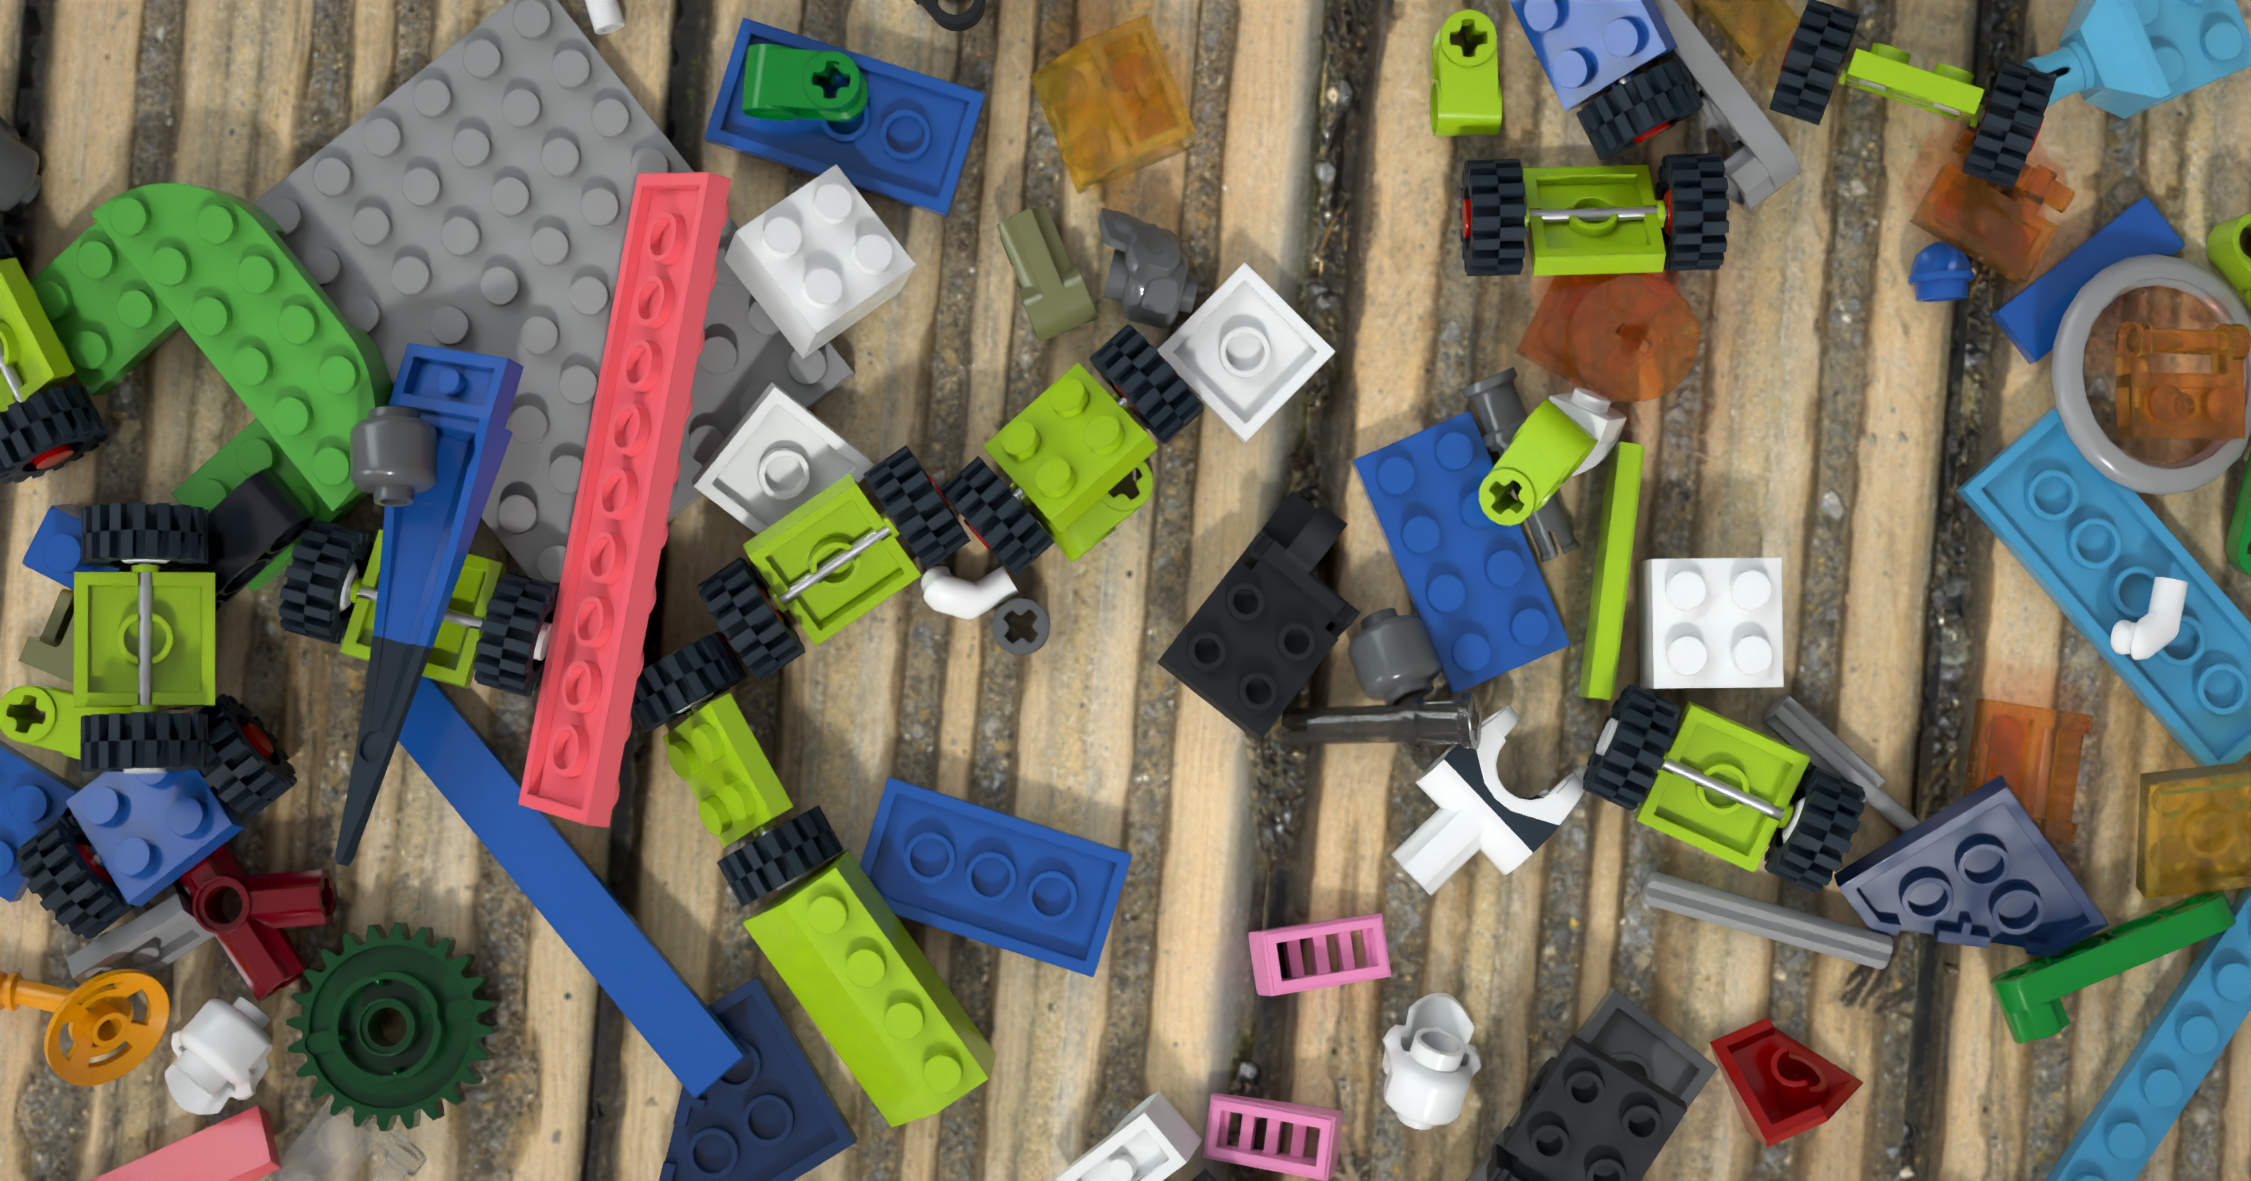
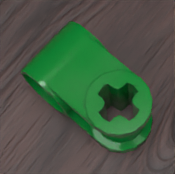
M773 44L747 46L741 113L744 115L774 121L806 119L844 122L856 118L866 108L869 99L868 84L855 62L846 54L837 51L795 49ZM842 75L849 87L838 88L836 98L831 99L823 88L834 86L836 76Z

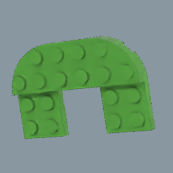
M159 183L128 190L99 206L91 213L96 222L29 282L35 289L37 298L58 339L65 347L67 356L75 370L74 374L91 395H105L182 326L256 418L171 494L180 504L207 509L209 513L246 479L265 468L272 467L314 515V521L318 519L333 524L340 522L368 494L356 488L351 480V429L359 421L367 418V412L370 409L389 406L393 392L385 362L366 330H355L280 238L285 233L280 225L262 209L237 195L222 190L187 184ZM300 537L246 585L250 591L262 590L283 572L287 565L292 564L293 557L291 554L295 544L300 546Z

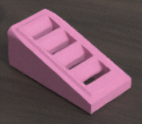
M1382 913L1249 932L1248 935L1258 995L1276 996L1392 977ZM1360 930L1365 959L1364 967L1356 968L1350 931ZM1334 934L1339 964V970L1331 971L1326 941V935ZM1304 938L1309 940L1313 974L1308 975L1304 973L1300 939ZM1279 942L1283 944L1287 978H1281L1276 944Z
M1213 1093L1210 1099L1203 1158L1328 1181L1337 1170L1344 1111L1313 1105ZM1231 1112L1242 1114L1238 1146L1227 1145ZM1257 1117L1268 1119L1264 1150L1253 1149ZM1283 1121L1294 1123L1290 1153L1279 1152ZM1309 1126L1320 1128L1316 1157L1306 1156Z

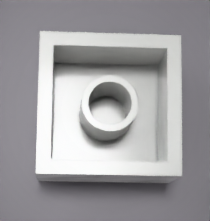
M837 164L735 231L724 258L725 262L802 359L901 292L916 266L915 262Z
M1782 557L1649 559L1638 562L1640 688L1784 687Z

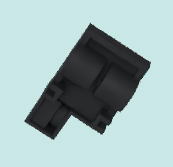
M1293 490L1157 662L1257 742L1265 736L1339 640L1337 637L1360 614V611L1310 573L1348 524L1323 504L1319 509H1316Z
M1572 1034L1558 1057L1548 1059L1533 1079L1523 1099L1520 1109L1521 1114L1513 1126L1510 1127L1508 1125L1503 1132L1504 1148L1496 1144L1492 1149L1491 1160L1486 1166L1487 1181H1641L1687 1112L1686 1103Z

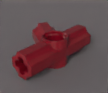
M227 842L178 878L193 901V914L197 923L204 930L214 933L258 1001L265 1000L271 995L284 990L301 978L305 969L310 968L284 928L332 924L333 912L336 908L335 885L332 883L329 869L248 875ZM231 888H234L242 899V910L233 922L229 921L222 911V899L224 894Z

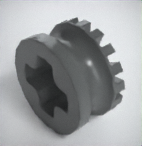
M1017 598L1009 600L999 607L993 619L992 629L995 640L1001 648L1011 654L1024 656L1035 653L1044 646L1049 637L1050 622L1047 613L1039 604L1030 599ZM1028 610L1034 612L1038 617L1032 625L1038 633L1036 639L1030 643L1020 638L1014 644L1011 643L1006 637L1011 628L1005 621L1007 615L1012 611L1020 616L1026 614Z

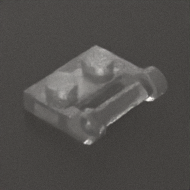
M331 1095L280 1160L281 1169L270 1173L265 1181H349L374 1148L384 1154L386 1162L371 1181H403L407 1175L415 1176L425 1164L427 1158L417 1146L394 1128L388 1131H380L375 1114L365 1126L355 1127L353 1124L354 1109L352 1107L341 1115L332 1116L330 1109L334 1097Z

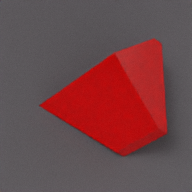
M1768 1017L1710 1042L1712 1052L1747 1133L1767 1147L1827 1122L1864 1083L1776 1029Z

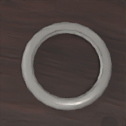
M2160 254L2127 257L2102 269L2078 291L2062 316L2053 343L2051 382L2055 407L2066 434L2083 458L2105 477L2136 492L2165 496L2191 492L2217 479L2242 455L2251 440V315L2236 293L2214 273L2183 258ZM2149 286L2178 289L2193 296L2206 307L2223 331L2231 351L2234 370L2233 401L2226 423L2216 439L2202 452L2183 461L2165 464L2137 459L2124 453L2107 438L2094 418L2086 398L2083 379L2085 345L2091 327L2102 310L2118 296L2135 288Z

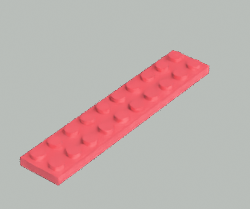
M711 172L637 174L518 805L590 826L609 828L612 809L619 797L620 784L618 777L624 746L632 729L631 708L637 678L640 676L644 665L643 645L649 614L653 610L656 601L655 581L661 549L664 547L668 537L667 517L673 485L680 474L681 463L679 454L685 422L692 410L693 397L691 390L697 358L703 349L705 341L703 326L709 294L715 285L717 277L715 262L722 228L729 214L727 199L731 179Z

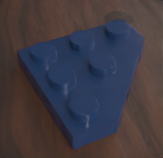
M2002 775L1834 874L1839 890L1869 929L1880 934L1898 936L1900 930L1932 934L1938 942L1988 948L1989 943L2023 947L2026 954L2053 957L2109 925L2101 909Z
M761 975L756 976L708 1005L710 1010L748 1055L698 1098L694 1099L687 1089L682 1086L673 1122L674 1128L659 1181H793L856 1143L858 1138Z

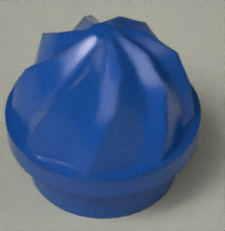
M1935 242L1915 255L1911 273L1908 276V285H1915L1916 302L1968 298V282L1974 280V271H1971L1965 252L1948 243Z

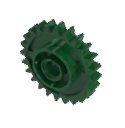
M405 922L394 923L389 938L380 924L368 925L365 943L355 933L342 935L344 953L342 954L333 948L321 950L323 961L326 964L325 971L316 968L305 969L303 974L313 985L310 992L293 993L291 997L304 1007L302 1016L293 1017L286 1021V1025L301 1030L303 1034L302 1039L288 1046V1052L304 1053L307 1056V1062L296 1072L297 1077L315 1075L318 1082L313 1088L310 1097L316 1099L332 1094L334 1097L330 1109L332 1116L341 1115L352 1107L354 1109L353 1124L355 1127L365 1126L374 1114L377 1117L380 1131L393 1129L398 1115L407 1129L418 1127L421 1120V1109L433 1121L444 1117L443 1098L454 1105L464 1103L466 1097L461 1088V1082L475 1085L481 1083L484 1079L474 1067V1062L494 1059L495 1053L482 1045L484 1036L493 1035L500 1031V1027L485 1022L483 1018L484 1013L498 1006L497 1000L481 999L479 996V991L490 981L489 976L470 977L468 970L476 958L474 954H466L454 959L452 954L455 949L456 939L446 937L434 946L433 928L429 926L420 927L412 939L408 925ZM390 1008L401 1012L407 1024L405 1036L397 1044L388 1041L381 1031L382 1017Z

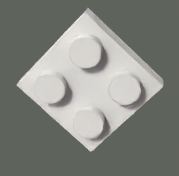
M1245 262L1157 350L1172 366L1179 377L1183 379L1188 388L1244 444L1335 353Z
M771 382L691 482L697 490L758 535L847 474L851 473L857 483H859L864 477L863 474L870 470L874 463L867 455L775 383Z

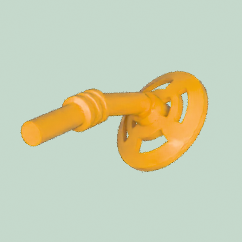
M136 969L113 970L97 975L75 990L25 980L20 972H12L8 975L6 972L0 971V1010L5 1007L8 1011H15L22 1005L54 1013L45 1034V1057L51 1069L61 1079L71 1084L95 1086L111 1082L126 1075L152 1053L166 1030L170 1013L168 995L163 986L146 972ZM140 989L144 992L147 1001L144 1022L132 1020L133 1008L131 1002L127 999ZM69 1023L68 1031L74 1045L65 1058L60 1049L59 1036L62 1024ZM125 1041L129 1043L115 1055L102 1061L89 1063L90 1057L107 1054L118 1048Z

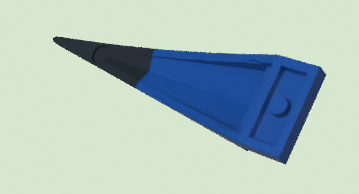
M413 343L407 344L389 406L416 409L420 411L422 420L435 427L437 433V482L428 491L414 495V503L412 505L401 507L385 506L373 637L358 739L335 853L337 864L349 867L354 859L513 432L505 427L524 366L509 358Z

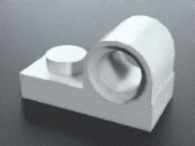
M1158 1090L1125 1116L1110 1135L1067 1166L1056 1180L1163 1181L1189 1161L1202 1139L1164 1094Z

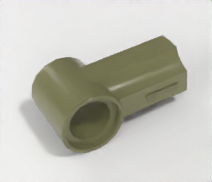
M1047 205L1029 208L997 224L1000 240L1022 287L1018 290L1020 298L1039 342L1098 319L1077 266L1072 268Z

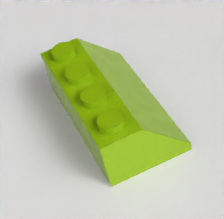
M848 849L742 922L891 1127L937 1114L989 1079L996 1053Z

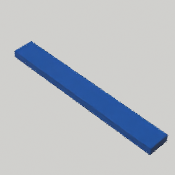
M422 676L398 741L694 1099L700 1097L748 1054L552 818L545 812L518 805L522 782L438 681Z

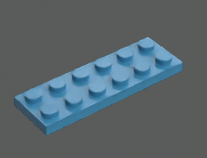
M2056 407L2050 408L1956 491L2208 779H2219L2251 751V623L2135 491L2108 479L2083 458L2066 434ZM2155 577L2188 582L2179 632L2173 641L2150 658L2133 660L2131 654H2117L2112 649L2111 633L2118 621L2128 620L2132 623H2137L2140 618L2148 614Z

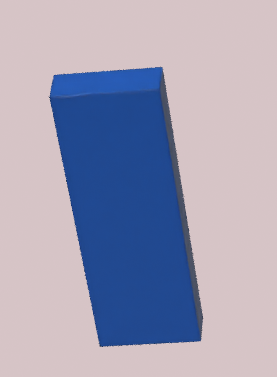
M2144 196L2135 201L1991 314V317L2029 364L2035 363L2053 349V343L2063 314L2081 287L2098 272L2127 257L2149 254L2173 256L2185 244L2149 198Z

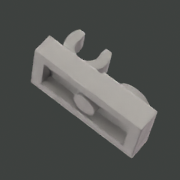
M173 882L164 889L166 893L165 901L157 906L146 902L141 907L135 906L133 912L137 918L124 926L121 924L111 931L98 935L90 944L70 955L66 960L72 979L81 984L97 975L118 969H136L152 975L215 935L204 930L197 923L193 914V903L190 902L188 893Z

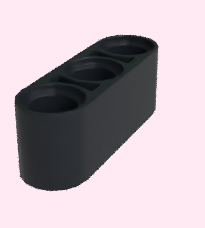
M265 468L242 482L208 513L207 565L203 564V566L199 567L189 566V568L169 567V569H159V572L215 573L216 614L300 537L304 529L308 530L309 523L315 520V517L274 468Z

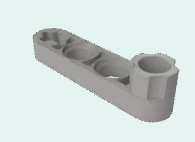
M1654 0L1678 46L1660 57V60L1665 64L1668 61L1680 58L1704 103L1700 111L1733 152L1722 161L1726 168L1724 177H1727L1728 180L1726 195L1745 212H1750L1799 175L1801 171L1800 164L1789 145L1675 0Z

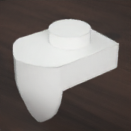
M1575 387L1573 393L1551 395L1549 397L1551 402L1599 440L1589 456L1572 474L1571 477L1595 467L1611 452L1618 441L1627 417L1609 407L1611 400L1583 388Z

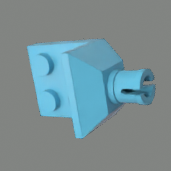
M2080 0L2074 4L2059 41L2060 49L2041 57H2033L2022 64L2024 67L2056 77L2047 107L2055 104L2056 101L2079 92L2083 101L2126 119L2251 67V36L2235 0Z

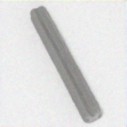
M1656 871L1649 872L1644 882L1642 901L1649 906L1877 969L1886 968L1891 958L1893 939L1884 934Z

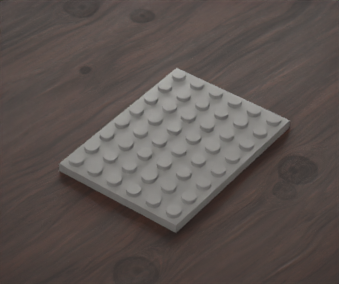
M510 0L252 204L267 213L285 231L280 238L354 329L366 330L385 362L393 389L408 343L505 357L524 366L505 427L513 433L481 518L528 577L560 586L637 174L691 173L694 171L558 0ZM729 215L722 228L715 262L717 277L715 285L709 294L703 326L705 341L703 349L697 358L691 390L693 397L692 410L685 422L679 454L681 463L680 474L673 485L667 517L668 523L704 495L693 486L691 480L771 382L775 383L810 411L855 375L830 342H827L802 359L725 262L724 258L735 231L739 229Z

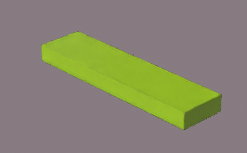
M1618 442L1608 454L1578 697L1596 700H1611V697L1614 698L1645 448H1642L1643 444Z

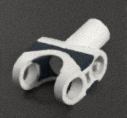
M1509 705L1498 710L1455 740L1423 771L1415 782L1434 801L1439 809L1391 855L1430 896L1479 850L1503 875L1512 872L1555 832L1584 793L1583 782L1574 773L1565 777L1550 791L1544 789L1535 796L1516 797L1504 788L1497 773L1496 763L1498 754L1506 742L1504 737L1521 719Z

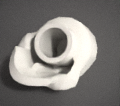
M1447 993L1429 994L1416 1001L1409 1007L1406 1025L1395 1024L1383 1038L1385 1052L1382 1066L1387 1075L1384 1084V1099L1396 1112L1398 1119L1402 1123L1419 1130H1428L1433 1126L1446 1125L1458 1119L1472 1077L1482 1067L1480 1054L1476 1046L1469 1043L1475 1029L1471 1018L1461 1003Z
M239 997L233 1005L221 999H210L189 1024L185 1025L182 1030L172 1033L171 1045L177 1055V1059L165 1071V1079L175 1102L187 1112L198 1115H212L220 1113L229 1097L244 1100L254 1095L258 1082L268 1069L266 1057L273 1047L271 1038L263 1030L270 1019L243 997Z

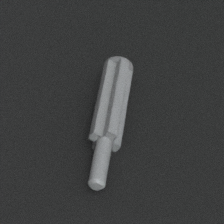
M1789 693L1779 697L1768 708L1762 721L1787 744L1806 752L1811 758L1809 763L1812 766H1817L1862 786L1866 795L1862 803L1869 802L1902 833L1920 823L1880 787L1885 782V778Z

